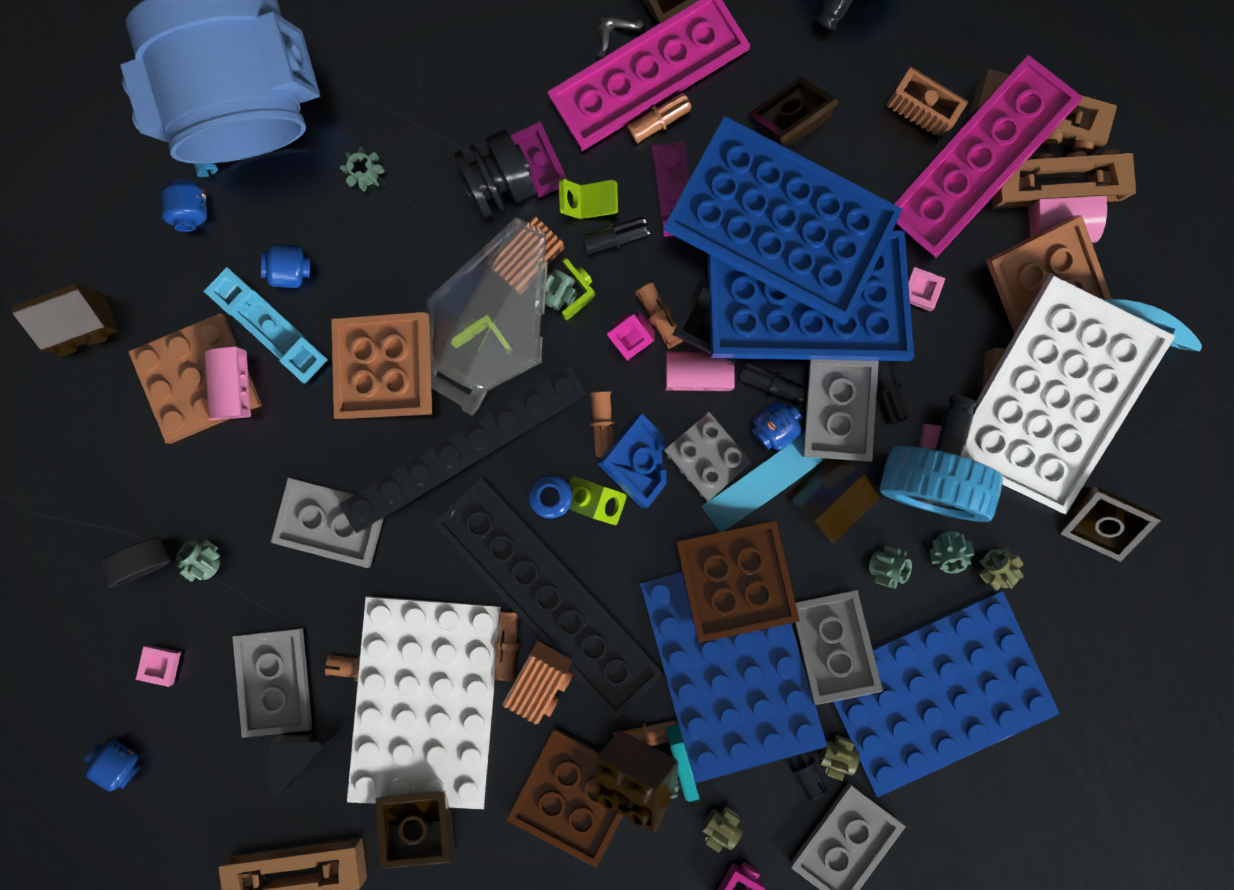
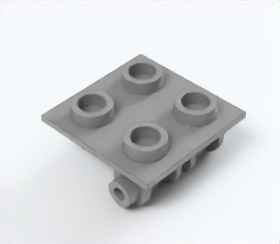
M710 412L664 450L668 454L667 457L671 458L680 468V473L686 475V480L688 482L691 481L700 492L699 495L703 496L707 501L711 500L752 463Z

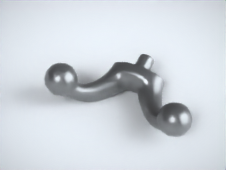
M616 16L602 17L600 19L601 24L598 27L601 35V49L596 52L597 60L599 61L609 55L610 31L615 27L634 29L635 32L641 33L646 27L644 21L638 19L632 22Z

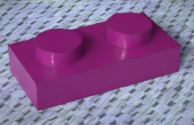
M541 122L510 135L514 145L519 144L533 174L530 176L538 198L558 190L559 180H567Z

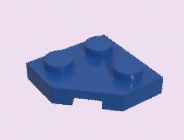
M636 414L597 464L641 508H648L667 484L666 470H663L662 450H665L664 436L643 414Z

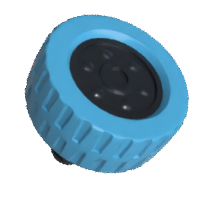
M952 395L948 401L950 405L945 412L936 449L913 446L893 447L889 452L884 467L880 492L897 502L928 512L963 520L988 522L994 517L998 505L1003 476L992 467L963 456L973 420V408H976L977 404L972 398Z

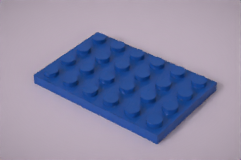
M724 116L666 221L663 230L845 325L849 321L903 209Z
M892 231L854 311L845 325L707 253L711 358L911 361L914 358L904 231Z
M683 572L640 583L695 783L827 747L791 623L698 643Z
M997 590L873 647L872 650L883 691L832 702L848 738L851 739V742H854L853 749L860 752L859 762L877 798L1060 714L1006 596L1001 590Z

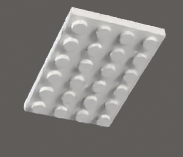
M1049 274L976 401L977 405L976 408H973V420L963 456L999 471L1003 476V485L1066 514L1175 336Z
M366 596L347 802L376 804V797L445 790L450 808L484 809L495 683L496 649H494V642H497L501 606Z

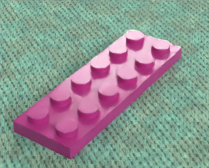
M699 0L554 87L547 94L581 151H584L648 112L652 106H658L749 50L750 44L722 0Z
M1027 55L894 203V205L903 209L896 225L937 258L1081 102L1082 96L1030 55Z

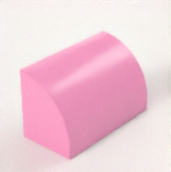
M1107 196L1039 199L1028 207L1030 237L1074 215H1082L1091 242H1097L1101 238L1106 224Z
M224 347L205 351L209 420L251 417L246 350L238 347Z
M666 351V390L732 391L734 389V364L732 366L719 358H711V354L705 351Z

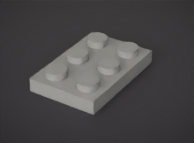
M809 360L803 457L872 461L879 361Z
M288 478L271 543L370 568L383 519L357 534L339 506L340 503L355 494Z
M858 591L797 602L796 607L800 622H795L814 705L882 692L883 689Z
M303 628L232 636L242 738L309 731L312 729Z
M848 783L789 865L794 871L820 890H860L906 826L852 784Z

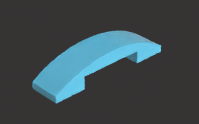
M228 267L204 290L225 312L232 315L280 359L279 361L304 384L328 360L282 314Z
M1101 299L1174 335L1175 338L1170 346L1183 350H1201L1202 344L1192 331L1165 311L1151 305L1130 300Z
M804 433L701 506L719 533L725 531L768 502L824 460V458L803 457Z

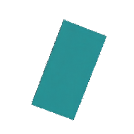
M679 724L669 726L666 732L673 758L678 760V775L685 800H688V802L698 800L699 795Z

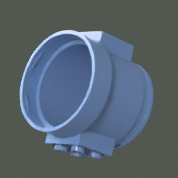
M145 0L128 14L126 27L135 60L120 64L124 76L122 78V85L130 97L133 107L132 119L140 133L168 142L170 154L174 159L199 164L235 161L279 149L303 135L306 125L304 118L300 114V103L320 97L302 30L282 18L277 0Z

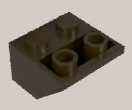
M619 730L596 757L597 801L607 810L616 811L625 816L635 826L644 827L655 833L677 784L678 760Z

